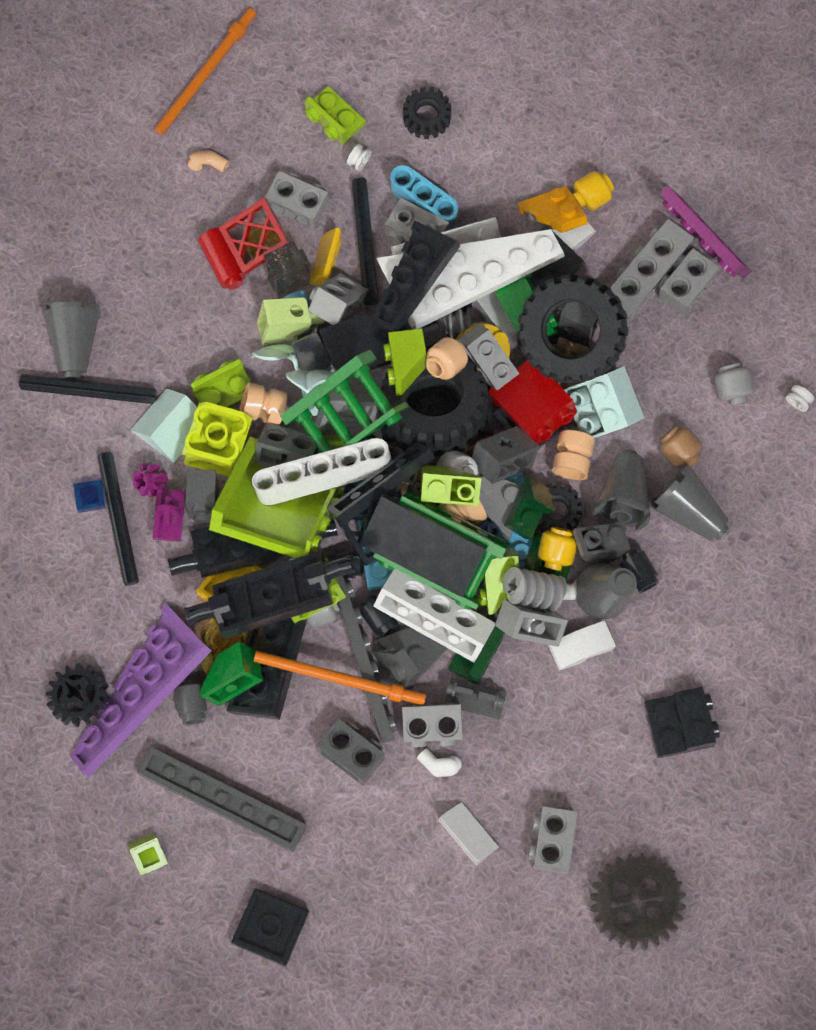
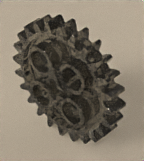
M630 853L626 863L620 857H617V867L608 862L606 864L608 874L599 871L597 875L602 883L593 882L592 887L599 891L598 893H591L589 899L597 902V904L590 906V911L599 913L593 919V922H602L604 924L599 931L600 933L608 930L611 932L608 939L609 942L613 941L616 937L619 938L620 948L624 946L626 941L630 942L631 951H634L637 943H641L643 950L646 951L650 941L657 948L659 946V937L665 941L670 939L667 930L674 933L677 932L678 927L673 921L682 922L684 919L682 915L677 913V911L686 909L685 904L678 902V900L685 898L686 893L677 892L676 890L682 885V881L673 882L672 878L676 873L675 870L666 873L664 870L667 863L664 862L659 867L656 866L655 856L651 858L649 863L645 862L644 853H641L638 861H635ZM645 879L654 880L657 884V890L654 892L646 891L642 886V881ZM616 883L625 884L628 888V894L625 896L616 895L613 891V885ZM635 895H638L639 900L652 899L658 896L664 898L663 901L643 902L641 908H637L635 903L613 908L611 905L615 902H631ZM650 908L659 909L662 913V919L660 921L650 920L647 910ZM621 912L630 913L633 917V923L628 926L622 925L618 921V914Z

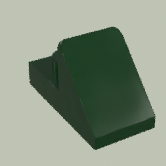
M529 475L525 476L504 526L524 539H532L542 514L555 512L550 489Z

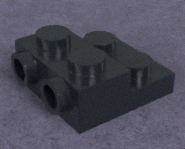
M703 687L674 692L672 696L644 702L657 758L711 748L716 744L715 738H720L717 721H711L709 710H713L712 699L709 693L704 694Z

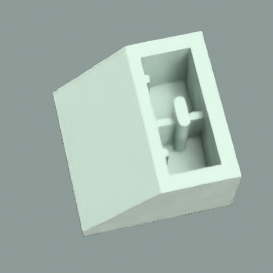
M625 366L564 389L574 400L577 410L574 419L579 431L587 433L594 438L625 428L644 419Z

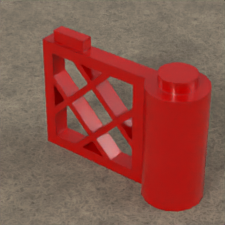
M262 198L219 228H213L204 232L197 241L221 287L224 289L228 288L229 290L239 288L244 283L243 280L246 274L270 258L276 261L288 253L287 247L291 245L266 198ZM264 208L267 214L264 226L253 223L255 213ZM238 224L245 226L241 241L233 239L230 230ZM252 227L262 229L259 245L248 242ZM269 231L276 232L281 242L273 247L265 246ZM246 246L258 248L255 259L247 264L244 259Z

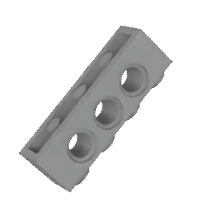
M669 219L662 226L658 224L649 236L651 240L646 246L641 244L637 248L631 264H624L616 275L618 278L613 285H607L620 298L622 307L627 313V325L657 291L663 277L666 274L670 275L675 269L674 266L681 255H686L693 246L695 237ZM664 249L667 251V254L660 255L655 250ZM645 268L648 269L651 272V274L643 275L638 270ZM625 288H630L635 293L632 295H627L623 293L622 290Z

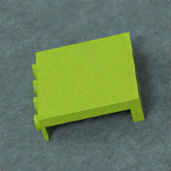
M249 437L212 509L209 530L294 558L311 554L312 551L317 552L322 540L320 534L321 532H327L331 520L327 508L339 500L337 498L338 495H344L346 485L274 505H264L257 498L252 485V478L257 471L268 467L254 463L258 439Z

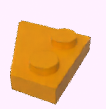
M567 186L555 188L552 191L518 203L521 214L525 215L529 212L536 216V221L544 225H550L552 229L561 233L588 224L586 214Z

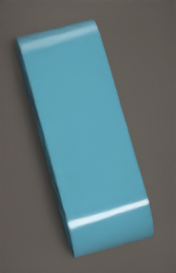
M406 165L397 166L392 170L390 177L391 191L396 197L402 198L448 221L449 228L456 224L458 204L451 196ZM404 179L407 180L409 183L405 185H400L397 183V181ZM420 195H427L430 199L421 200L418 197ZM443 210H448L452 214L448 216H443L440 214V212Z

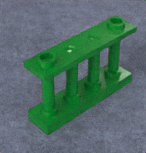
M368 350L351 359L328 377L326 382L319 384L282 413L280 417L285 425L297 421L298 424L301 423L320 452L323 453L333 449L311 418L312 413L310 410L314 407L322 410L343 441L344 445L342 447L364 441L385 424L388 427L403 418L400 413L409 406L406 402L394 408L391 406L369 373L371 369L368 365L374 362L376 357L371 350ZM353 377L361 380L384 414L375 422H372L349 388L351 385L349 380ZM334 392L336 394L340 393L364 429L355 437L352 436L330 403L331 398L329 396Z
M407 491L400 500L402 503L488 546L465 595L462 598L374 553L373 557L379 560L378 563L389 570H394L395 568L456 599L455 603L460 607L476 610L483 599L476 596L475 593L492 559H496V557L502 559L510 543L430 502H422L420 497Z

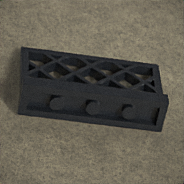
M419 442L412 445L327 508L330 515L338 522L365 566L376 559L373 557L374 552L371 551L366 555L363 551V546L359 545L368 527L370 518L373 516L371 513L373 504L384 493H388L389 496L400 501L401 498L394 497L396 487L401 483H408L407 491L413 494L415 485H421V481L417 480L419 470L424 465L437 466L433 460L435 457L431 450ZM432 503V504L438 506V505H440L441 503ZM356 516L363 517L360 532L351 531L347 525Z

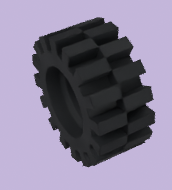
M420 87V93L416 89L413 90L412 97L408 94L406 102L403 104L405 128L408 127V132L411 134L415 132V137L417 138L424 135V139H429V135L437 138L439 132L441 134L445 133L446 127H449L451 120V102L449 103L447 95L443 97L441 90L434 93V87H430L429 92H425V87ZM422 106H432L438 114L435 119L424 121L418 118L417 111Z
M551 483L547 484L546 487L550 489L552 500L564 503L568 513L560 520H554L547 514H542L537 525L540 528L539 531L544 533L547 530H551L552 526L570 531L577 528L583 512L582 499L577 497L578 492L575 489L571 491V486L567 484L565 488L561 487V483H556V486L553 487Z

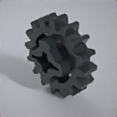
M80 663L76 664L75 670H72L67 665L65 666V674L62 675L57 671L55 674L58 680L56 682L49 681L48 683L53 690L45 694L51 699L47 703V707L50 710H54L52 715L57 720L61 718V722L66 726L72 721L75 727H79L82 720L87 725H90V717L94 716L99 719L101 717L98 710L107 709L103 700L110 698L108 692L104 691L109 685L105 680H102L104 676L99 671L94 673L95 670L90 665L85 670ZM72 689H74L76 692H79L84 701H81L79 698H76L74 696L75 694L72 692Z

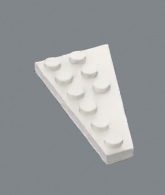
M551 229L459 244L460 248L410 316L408 322L412 330L419 329L564 257V252ZM403 254L376 258L389 285L393 279L391 273L394 266L399 265Z

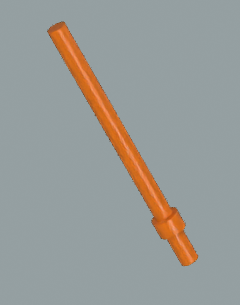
M248 8L240 20L231 25L228 29L229 34L154 128L156 132L163 136L237 40L240 41L247 33L246 28L257 15L253 9Z
M256 651L254 662L388 696L389 700L399 703L403 700L424 706L426 694L404 689V685L396 683L388 685L261 651Z

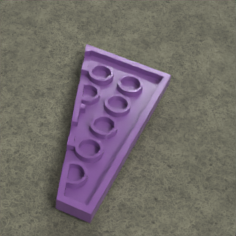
M167 603L161 609L163 616L156 626L151 625L147 634L150 637L143 648L135 651L113 686L116 691L109 702H103L107 709H99L102 713L100 715L101 718L97 720L95 725L87 728L70 755V758L78 768L88 777L103 764L212 651Z

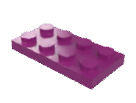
M669 186L660 192L665 198L662 204L678 219L683 218L680 223L689 233L693 234L696 238L699 236L702 238L699 243L709 254H712L715 258L717 256L721 258L717 262L728 274L730 273L733 277L738 274L744 279L752 272L677 192Z

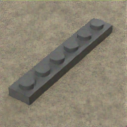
M343 576L338 577L346 595V598L340 600L339 604L362 678L376 681L375 678L380 677L376 661H369L367 651L372 649L367 633L361 635L358 626L363 623L359 607L353 608L350 598L355 597L351 581L345 582ZM367 691L382 743L393 741L392 732L397 731L392 714L386 715L383 706L388 704L387 696Z
M150 747L137 771L139 776L294 853L307 828L306 824L153 747Z

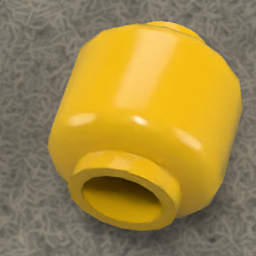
M590 171L574 182L575 193L572 195L581 208L585 207L589 211H595L611 201L614 186L604 172Z
M552 526L551 530H547L542 534L538 557L546 561L545 567L561 571L562 566L573 564L578 547L573 531Z

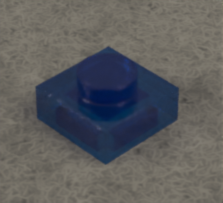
M101 479L73 484L78 513L106 509Z

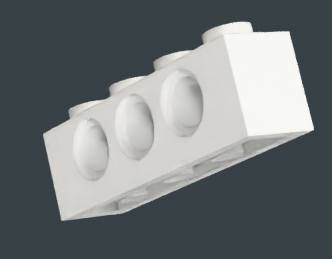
M395 568L373 606L472 662L476 661L495 626V622L471 609L468 610L460 607L455 603V600Z

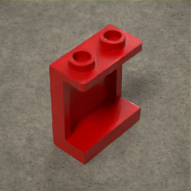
M528 359L516 369L519 372L516 377L499 390L492 388L488 393L493 405L497 409L500 407L530 439L539 444L540 442L547 441L559 427L571 422L577 414L574 400L552 378H547L541 375L538 369H534L528 363L530 361Z

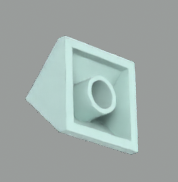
M165 389L131 431L175 463L182 455L185 439L189 434L197 406L185 394Z

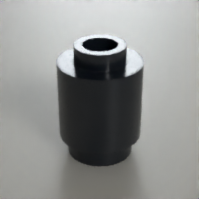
M634 549L622 557L624 561L620 566L630 570L635 575L637 580L636 588L639 593L646 592L659 583L657 579L658 573L645 551L638 552L637 549Z
M371 595L361 603L360 613L374 634H379L382 639L393 634L400 627L397 619L373 607L378 597Z

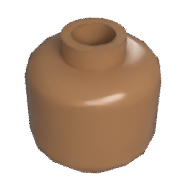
M676 425L660 439L662 442L660 451L674 467H681L684 464L692 466L701 457L698 452L701 450L702 443L688 427L679 428Z

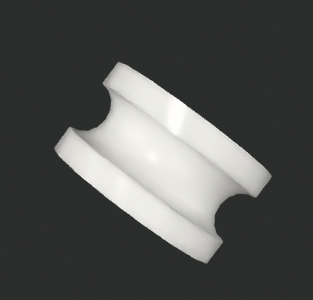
M357 144L347 159V165H354L355 170L361 171L370 159L371 150H364L361 144Z
M794 385L791 389L792 393L787 394L786 401L798 410L805 412L809 408L808 404L814 401V396L804 387Z

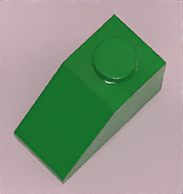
M238 642L219 653L199 691L200 697L217 706H221L263 681L260 663L254 662L256 650Z

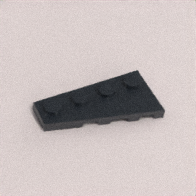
M414 220L411 227L412 235L409 241H405L401 250L403 256L399 265L394 266L391 273L393 279L390 286L385 288L371 321L375 326L387 332H397L403 328L460 248L457 240Z

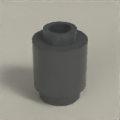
M194 680L180 683V687L175 689L178 716L182 719L183 725H196L205 722V715L208 712L206 700L200 697L199 693L202 685L197 684V681Z

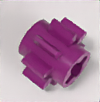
M141 463V470L134 471L133 485L140 492L141 496L155 497L157 489L167 487L168 476L166 471L160 468V463Z

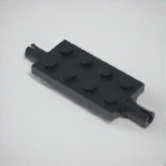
M334 518L330 520L327 532H321L320 536H322V539L338 536ZM210 527L190 531L194 545L192 553L167 559L171 576L197 570V572H200L201 578L291 556L209 530Z
M321 550L212 585L213 596L208 598L206 602L185 607V617L189 625L214 618L218 622L220 635L223 639L314 611L334 604L330 588L331 580L355 573L354 563L350 555L326 563L325 556Z

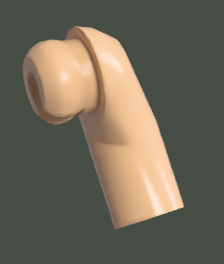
M211 150L193 152L189 156L190 160L188 161V167L194 171L201 170L203 164H209L224 172L230 164V160Z

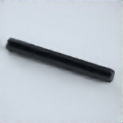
M363 177L354 178L352 180L361 282L362 286L368 289L363 302L365 305L378 304V290L367 180Z
M21 374L19 378L20 389L27 391L153 404L157 399L156 389L150 387Z
M111 452L100 453L98 455V462L122 579L125 586L137 584L139 579L114 458Z

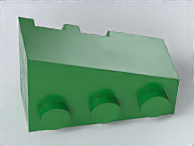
M532 273L495 291L516 332L520 328L518 318L524 309L523 304L533 294L532 291L538 287L535 286ZM553 312L547 323L549 339L559 334L556 329L559 323Z

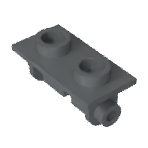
M451 678L444 703L460 702L461 710L500 720L507 692Z

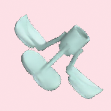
M271 345L251 353V358L256 357L263 360L287 358L291 360L295 370L287 372L286 378L301 388L303 397L319 384L326 382V379L335 373L334 368L331 369V372L327 370H300L295 355L296 352L292 345ZM316 407L310 410L312 416H317L320 411Z

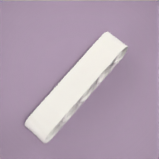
M374 438L261 469L254 474L252 485L259 502L264 505H274L367 479L391 462L392 458L387 443L383 439Z

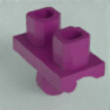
M157 489L153 540L182 542L185 490L169 491Z

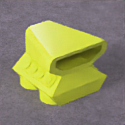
M209 402L199 403L194 412V419L189 434L185 439V446L182 455H185L184 464L202 470H216L217 474L229 477L241 455L253 418L245 412Z

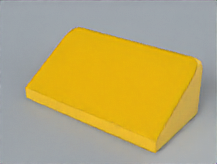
M334 228L322 235L309 280L310 284L321 286L328 278H332L342 241L340 228Z

